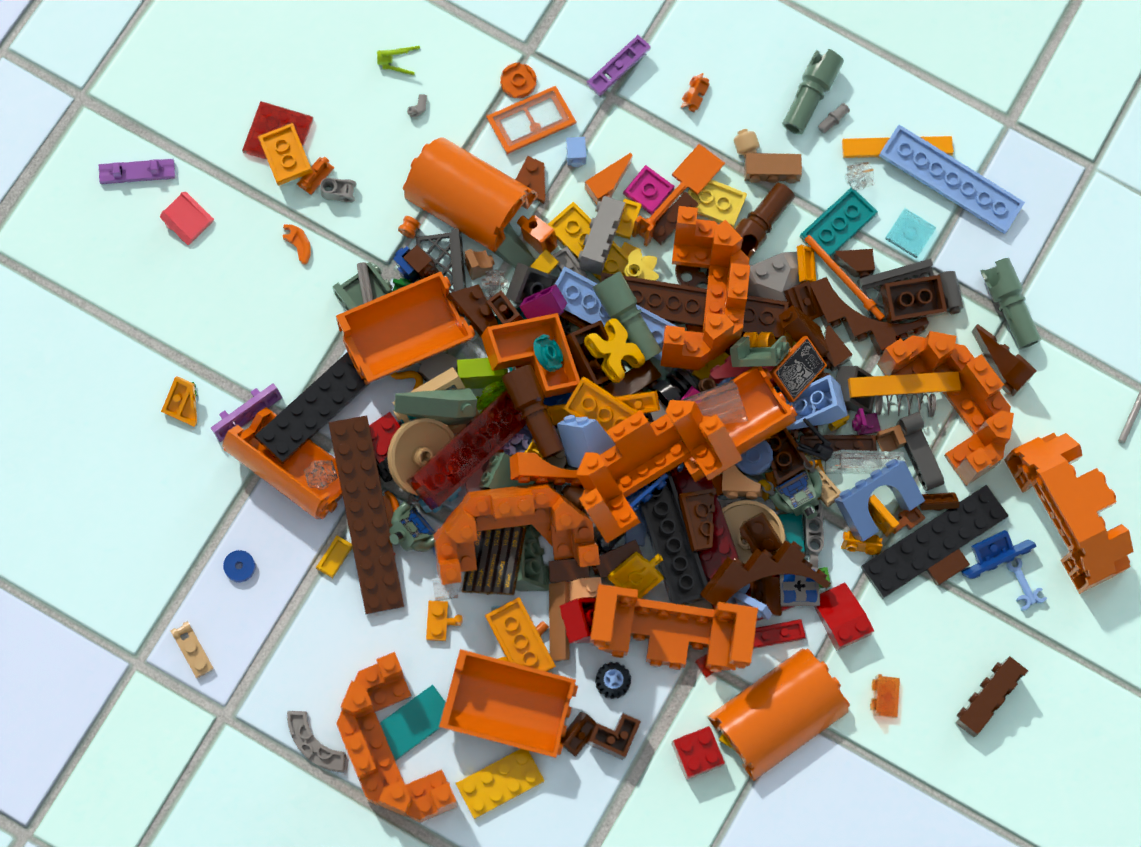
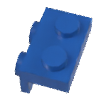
M406 246L404 249H399L393 259L398 267L399 274L404 279H410L414 283L419 277L403 258L411 251Z

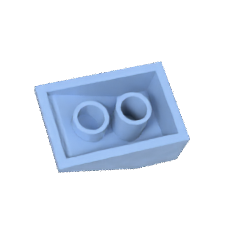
M831 375L811 383L794 401L792 406L798 415L795 417L796 422L789 425L787 429L793 430L808 427L803 421L804 418L813 426L829 424L848 416L841 386Z

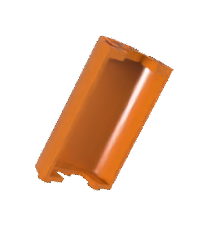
M444 137L437 138L430 144L427 143L423 146L418 158H414L411 162V170L402 188L405 199L451 227L459 229L461 233L494 253L506 239L503 231L520 207L522 206L528 210L538 196L536 191Z
M441 271L336 315L339 331H342L344 345L361 379L366 378L364 380L365 384H370L474 338L475 332L471 325L468 326L463 316H459L457 312L458 306L453 300L450 301L446 297L449 294L451 284L448 277H444Z
M761 366L752 367L696 402L703 416L717 414L740 455L796 422L795 417L798 415L792 405L786 404L787 401L783 394L776 392L770 382V379H772L771 374L767 368L763 370ZM693 457L683 462L695 483L706 477Z
M266 407L259 411L250 427L246 430L236 425L227 431L222 444L223 450L312 517L323 520L329 512L332 513L337 508V502L341 499L342 492L336 461L333 456L309 439L282 464L255 439V435L277 416Z
M808 648L806 650L800 649L707 716L717 732L721 731L742 759L744 762L742 766L753 781L849 712L848 707L850 703L839 689L841 687L840 682L835 677H831L828 673V666L823 661L819 662Z
M460 649L439 727L556 758L557 755L561 756L563 744L560 743V737H565L567 726L564 725L565 718L570 717L572 707L569 706V702L572 696L576 697L578 685H575L576 680Z

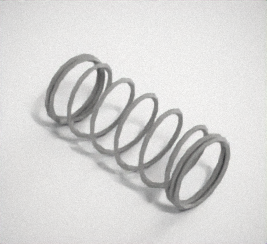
M924 393L920 401L918 395L913 394L910 403L909 397L906 395L908 415H910L913 396H917L918 412L920 413L924 395H926L928 400V417L933 418L935 416L936 396L934 393H931L929 397ZM891 395L890 400L888 399V396H886L888 416L890 414V405L893 395ZM896 395L898 403V416H900V406L903 395L900 398V402L898 395ZM876 396L875 412L877 416H880L882 412L883 396Z

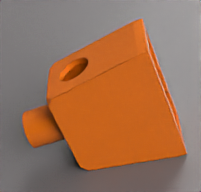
M523 215L518 219L517 225L521 227L524 240L540 255L545 249L552 253L558 247L555 230L540 218L532 215L528 219Z

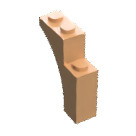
M735 465L721 473L723 474L722 492L727 498L737 499L738 496L747 499H757V497H762L761 484L746 477Z

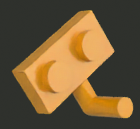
M428 600L426 641H446L447 625H462L463 618L460 614H457L455 618H447L448 601Z

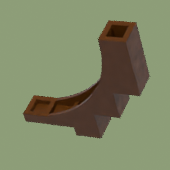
M827 277L810 283L821 314L820 319L825 329L829 325L834 329L843 323L851 342L856 340L861 342L869 336L878 355L883 354L885 348L900 338L904 341L909 338V335L924 333L929 325L927 317L902 324L886 323L871 319L848 306L834 291Z
M785 540L774 556L765 549L761 552L756 548L745 564L736 557L734 560L727 557L700 595L716 607L718 602L726 603L737 591L751 582L763 577L779 574L805 576L813 579L825 589L831 583L826 580L828 575L818 569L815 572L811 569L813 564L804 559L806 555L801 552L803 547L794 541L790 544Z

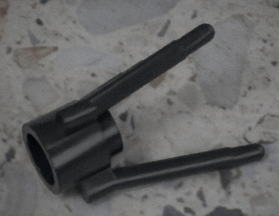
M804 418V423L823 443H817L814 448H811L796 441L798 444L796 449L825 462L828 461L833 454V448L830 447L831 442L826 440Z

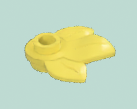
M639 249L632 251L628 256V264L624 269L625 276L656 281L659 275L653 270L657 263V257H642ZM630 270H635L637 274H631Z

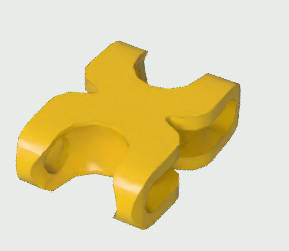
M612 318L606 322L604 328L609 337L608 341H604L596 333H591L585 337L584 343L593 357L604 359L601 366L607 377L613 383H619L625 376L621 360H625L633 368H638L645 363V357L636 344L626 343L628 337L626 329L617 319Z

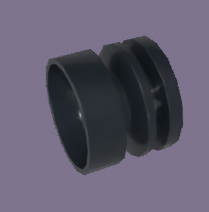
M673 368L671 373L665 375L666 381L660 380L651 388V392L657 391L658 399L666 407L670 400H681L692 386L701 392L694 380L681 368Z

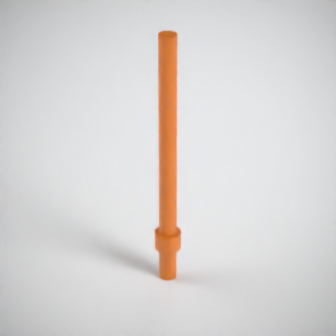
M810 235L807 236L805 241L859 298L864 304L863 307L868 312L871 311L879 321L883 320L885 315L876 307L877 304L861 291Z

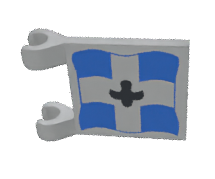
M812 553L809 562L813 564L811 569L816 572L818 570V554ZM779 574L781 607L820 606L819 584L816 581L800 575Z

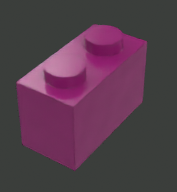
M555 284L525 298L519 307L526 318L530 319L555 313L561 315L564 312L567 301Z

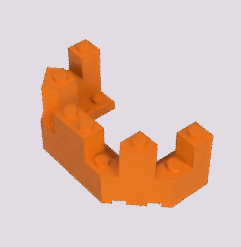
M679 206L672 264L709 268L703 333L685 331V327L666 325L660 366L700 370L706 363L717 358L741 338L748 294L750 265L749 258L741 250L743 238L726 220L718 225L715 221L697 219L698 208Z
M929 331L926 338L914 335L904 341L900 338L885 348L877 363L885 376L959 371L961 390L943 392V394L974 435L945 453L944 457L964 484L968 486L1001 462L1004 457L1005 445L1010 440L1014 413L1010 412L1011 406L1000 393L1004 383L982 354L974 358L965 345L955 344L957 336Z
M670 400L666 409L667 414L652 423H649L640 410L607 430L615 446L602 454L585 452L576 473L585 488L582 497L579 499L606 543L641 523L626 497L687 459L693 457L708 480L742 460L726 427L717 414L703 416L695 401Z
M1051 433L1043 438L1037 437L1011 450L1004 461L1022 493L1029 490L1032 486L1069 550V553L1060 561L1078 593L1081 594L1128 570L1131 566L1127 555L1133 553L1134 550L1130 531L1123 524L1107 531L1104 519L1098 515V513L1112 507L1117 502L1114 491L1109 489L1106 484L1105 475L1098 468H1095L1076 477V470L1071 464L1083 456L1080 444L1067 433L1060 436Z
M547 483L468 492L440 529L433 535L438 576L442 585L462 582L461 572L477 570L474 541H478L477 531L550 522L554 560L574 558L580 567L600 565L598 545L594 541L593 522L584 512L579 510Z
M598 584L590 643H594V646L599 647L598 650L610 653L613 657L623 658V656L628 655L630 637L632 636L637 641L649 639L645 662L650 663V666L661 667L662 664L668 665L670 669L681 670V667L684 668L686 665L688 645H692V648L697 650H703V647L708 648L706 668L712 672L736 670V668L744 669L746 666H750L758 608L718 602L713 610L637 598L638 590Z
M395 652L376 659L377 664L358 671L355 680H351L340 706L342 711L336 724L367 801L421 823L456 808L457 801L442 769L406 785L401 777L375 713L412 697Z

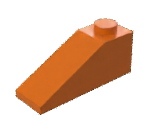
M631 152L585 181L584 189L596 205L598 201L602 202L603 196L612 198L611 196L632 162L633 155Z

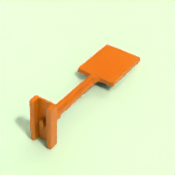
M698 144L671 175L681 183L650 218L645 219L641 215L636 218L632 236L635 238L639 234L645 239L644 245L647 247L652 240L655 223L687 188L698 195L721 170L725 162L701 144Z

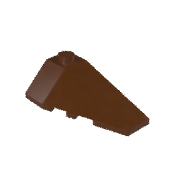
M977 324L974 327L972 334L987 362L1004 383L1002 389L1007 394L1014 396L1030 381L1037 370L1021 355H1013L1009 351V346L997 343L996 337L982 326Z

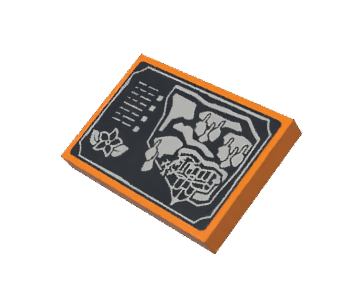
M803 336L769 373L788 401L794 402L823 371L827 364L808 336Z

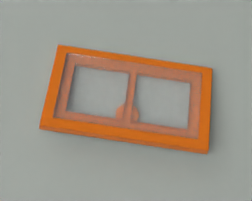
M556 85L486 116L506 154L577 123Z

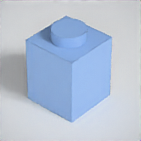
M585 137L566 138L567 165H572L573 167L586 165Z

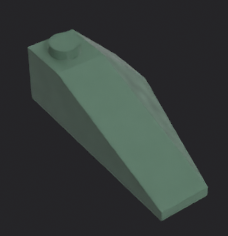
M508 223L503 230L506 239L496 250L495 254L515 269L518 263L530 267L535 258Z
M470 388L396 393L394 412L416 418L437 420L445 425L468 424L476 415L477 398Z
M532 525L516 526L526 529L515 590L548 591L549 570L548 565H544L542 555L545 552L544 548H540L538 539L541 534Z

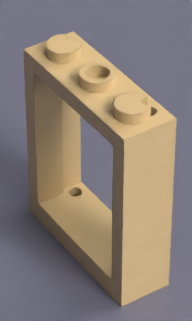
M452 367L411 392L446 390L452 385L456 389L466 388ZM476 408V415L468 424L446 426L456 434L482 417ZM394 412L398 421L403 420V424L410 421L407 415Z

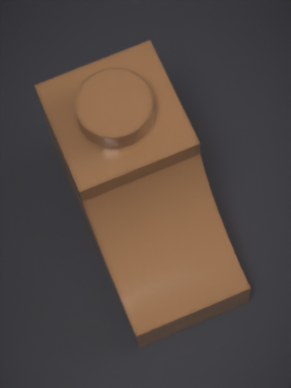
M469 249L465 251V266L472 280L493 273L495 262L492 255H488L486 250L475 252Z

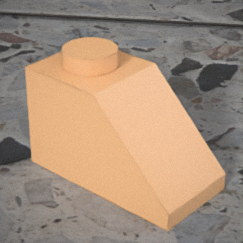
M601 577L580 578L569 581V602L577 598H596L598 584H602Z

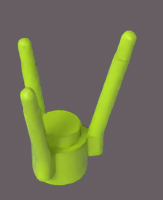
M420 46L377 50V64L382 65V69L415 75L413 71L391 66L389 63H393V55L406 54L409 51L420 49Z

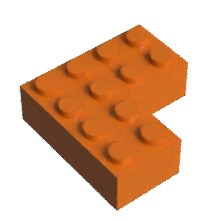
M558 313L490 326L481 335L492 371L531 364L545 394V398L574 392L580 382ZM543 334L549 335L551 341L555 340L563 354V361H561L563 366L555 372H549L544 369L534 352V340Z

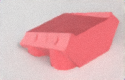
M186 191L181 192L165 210H162L160 215L166 227L173 230L187 245H190L214 221V218Z

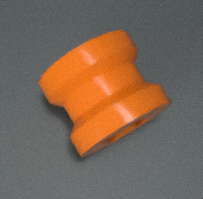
M404 216L403 224L398 227V231L402 235L413 239L416 235V230L420 228L421 224L410 216Z

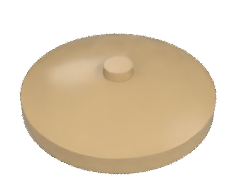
M429 418L413 419L403 424L392 437L388 449V467L396 484L410 494L431 496L443 491L453 481L459 468L460 450L457 439L451 429L440 421Z
M741 500L722 508L739 559L744 564L752 555L748 542L740 535L739 528L744 521L763 512L782 543L786 540L784 526L780 518L765 504L752 500ZM778 549L771 552V554L774 556Z

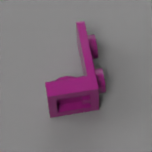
M863 408L858 409L852 420L853 431H856L857 435H870L881 431L877 413L865 415Z

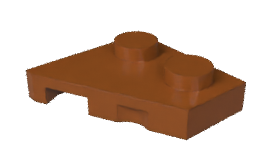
M527 155L515 180L536 191L538 196L535 200L544 204V163Z

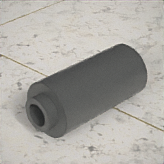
M942 272L938 275L941 277L947 312H950L951 315L958 314L964 308L956 272Z

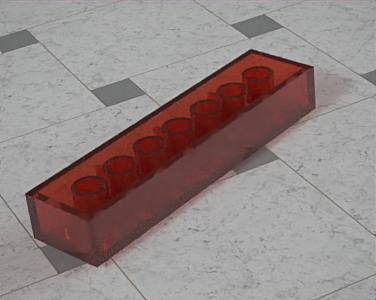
M506 388L406 480L431 510L439 507L526 425L525 420H521L522 413L515 410Z

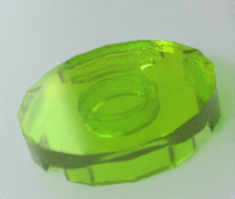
M502 380L489 384L483 389V394L480 397L479 395L476 396L477 410L480 411L489 407L495 399L504 394L506 388Z

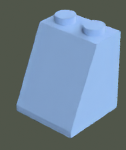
M568 415L564 417L563 421L557 423L568 466L579 468L585 452L598 453L600 455L615 446L613 440L595 419Z

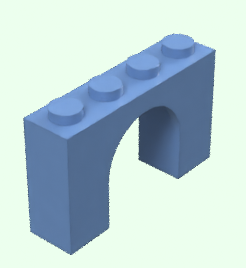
M890 460L886 463V467L873 471L869 478L856 482L855 487L839 494L840 497L835 499L855 540L865 541L879 532L868 510L869 497L876 488L883 485L889 487L900 508L910 511L925 501L905 461Z

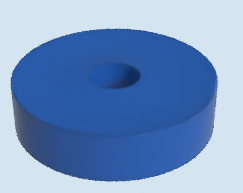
M236 550L226 556L223 569L230 580L244 582L253 576L255 561L248 552ZM238 563L243 564L241 569L236 568Z

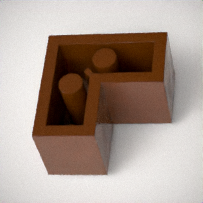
M622 713L614 730L596 723L586 744L624 760L641 721Z

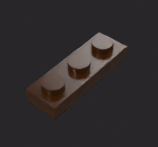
M686 191L655 223L652 238L660 245L676 229L679 206L694 208L699 206V203Z

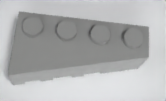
M603 196L602 202L598 201L595 212H597L596 218L593 217L589 226L591 231L589 234H586L583 243L585 247L583 251H580L577 260L580 262L579 269L601 276L624 211L625 202Z

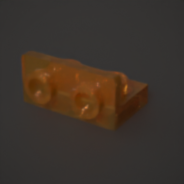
M878 674L875 679H872L871 690L874 691V698H871L870 710H873V716L898 717L900 678L885 677L882 674Z

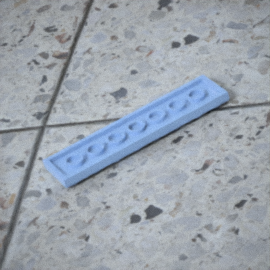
M900 124L879 154L884 160L1004 234L1008 231L1025 204L1021 199Z
M564 266L555 283L567 301L564 310L590 324L601 320L605 327L606 322L612 318L608 316L592 288L597 283ZM636 305L638 310L641 309V316L662 350L666 325H676ZM662 351L655 355L654 358L661 361Z

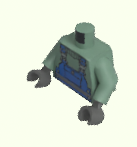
M811 458L813 465L810 467L806 465L804 460V467L809 472L805 470L775 487L776 491L773 490L774 485L769 481L767 482L771 486L770 490L766 491L761 486L762 491L769 494V498L778 509L788 514L793 513L795 516L804 513L807 520L813 519L817 515L814 507L819 505L818 498L822 495L823 483L818 470L814 468L815 460Z
M409 494L407 502L404 501L393 513L391 520L393 526L389 529L391 534L390 541L394 545L400 544L405 551L426 552L434 547L433 535L436 532L414 506L410 507L412 504H417L421 496L415 500L412 498L413 494Z

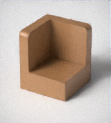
M900 425L879 431L876 435V440L882 454L902 448L906 444V439Z

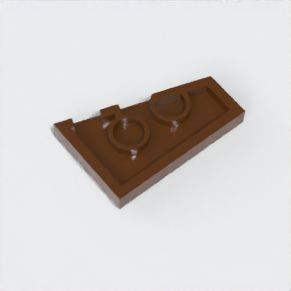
M479 284L451 292L446 296L459 307L457 310L461 315L465 314L471 321L470 325L480 337L487 327L499 325L490 306L486 302L487 300Z
M716 488L678 495L692 552L707 550L713 546V513L715 512L714 496L716 495Z

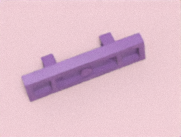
M637 35L587 81V86L598 96H601L651 50V45Z
M174 158L98 164L100 184L176 179Z
M274 383L261 392L257 388L252 390L253 398L230 414L226 410L219 414L222 420L210 427L219 442L224 440L228 430L236 425L243 427L254 419L259 411L266 407H271L283 398Z

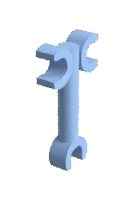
M1017 558L1015 560L1017 567H1013L1011 562H1008L1006 567L1009 571L1015 573L1025 594L1016 599L1017 602L1020 600L1026 602V605L1021 608V611H1025L1032 604L1045 602L1047 597L1039 598L1037 596V593L1043 590L1042 588H1037L1032 592L1021 570L1022 560Z

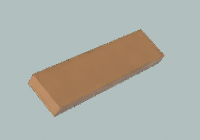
M566 581L549 584L550 655L554 662L570 660V643L566 636V629L560 610V605L569 602V582Z

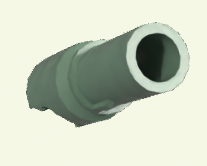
M829 48L824 55H821L818 50L815 51L802 75L803 82L799 84L796 97L782 122L785 129L794 134H803L819 101L824 99V92L830 90L844 63V59L838 53Z
M1010 258L995 261V267L980 270L993 301L999 303L1000 307L998 309L1003 312L1018 348L1024 349L1041 341V337L1024 302L1026 298L1021 295L1023 287Z
M620 271L592 287L608 316L617 319L628 333V342L638 346L645 357V361L662 351L641 316V309H637V299Z

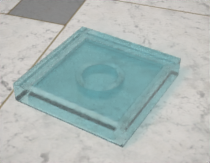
M904 208L885 240L917 259L937 227Z

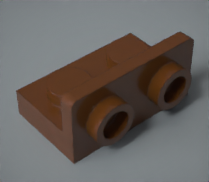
M763 512L744 521L739 528L740 535L748 542L752 554L756 548L761 552L765 549L771 553L779 549L783 544Z

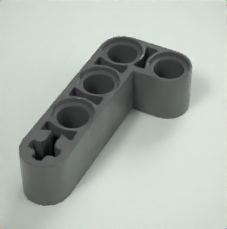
M916 412L900 418L896 426L900 425L906 439L904 448L923 489L928 491L944 485V477L923 434L924 422L920 413Z

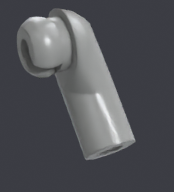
M419 94L417 105L407 108V114L410 117L416 118L426 111L427 95Z

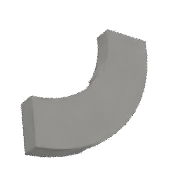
M287 711L288 728L294 743L301 753L321 768L344 773L345 752L332 750L321 744L314 737L308 724L307 711Z

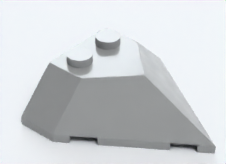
M782 252L751 265L747 295L787 302L784 290L802 283L799 282L797 252Z

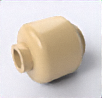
M748 129L738 131V135L733 139L738 155H743L745 158L746 153H757L760 144L756 133L748 131Z

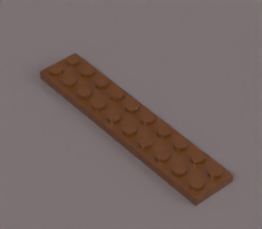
M602 272L600 282L613 274ZM623 276L637 299L636 305L668 322L703 327L707 289ZM747 295L742 334L745 332H757L759 335L761 332H772L775 339L784 336L785 330L782 327L779 315L788 309L789 302Z
M366 415L329 422L365 615L404 607L393 546L390 541L389 525L368 417Z

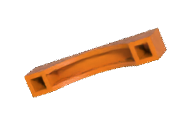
M517 452L509 457L511 480H518L519 483L536 481V484L554 482V485H563L565 483H571L572 486L582 485L576 475L578 470H568L553 466L536 453Z

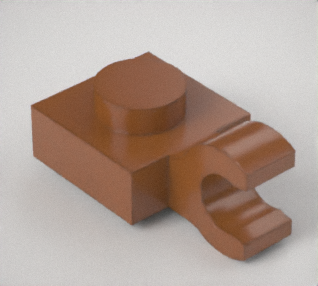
M917 506L910 511L903 510L898 514L900 518L898 522L900 524L893 531V534L898 533L905 526L910 531L926 519Z

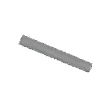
M1141 391L1118 439L1120 443L1125 444L1140 411Z

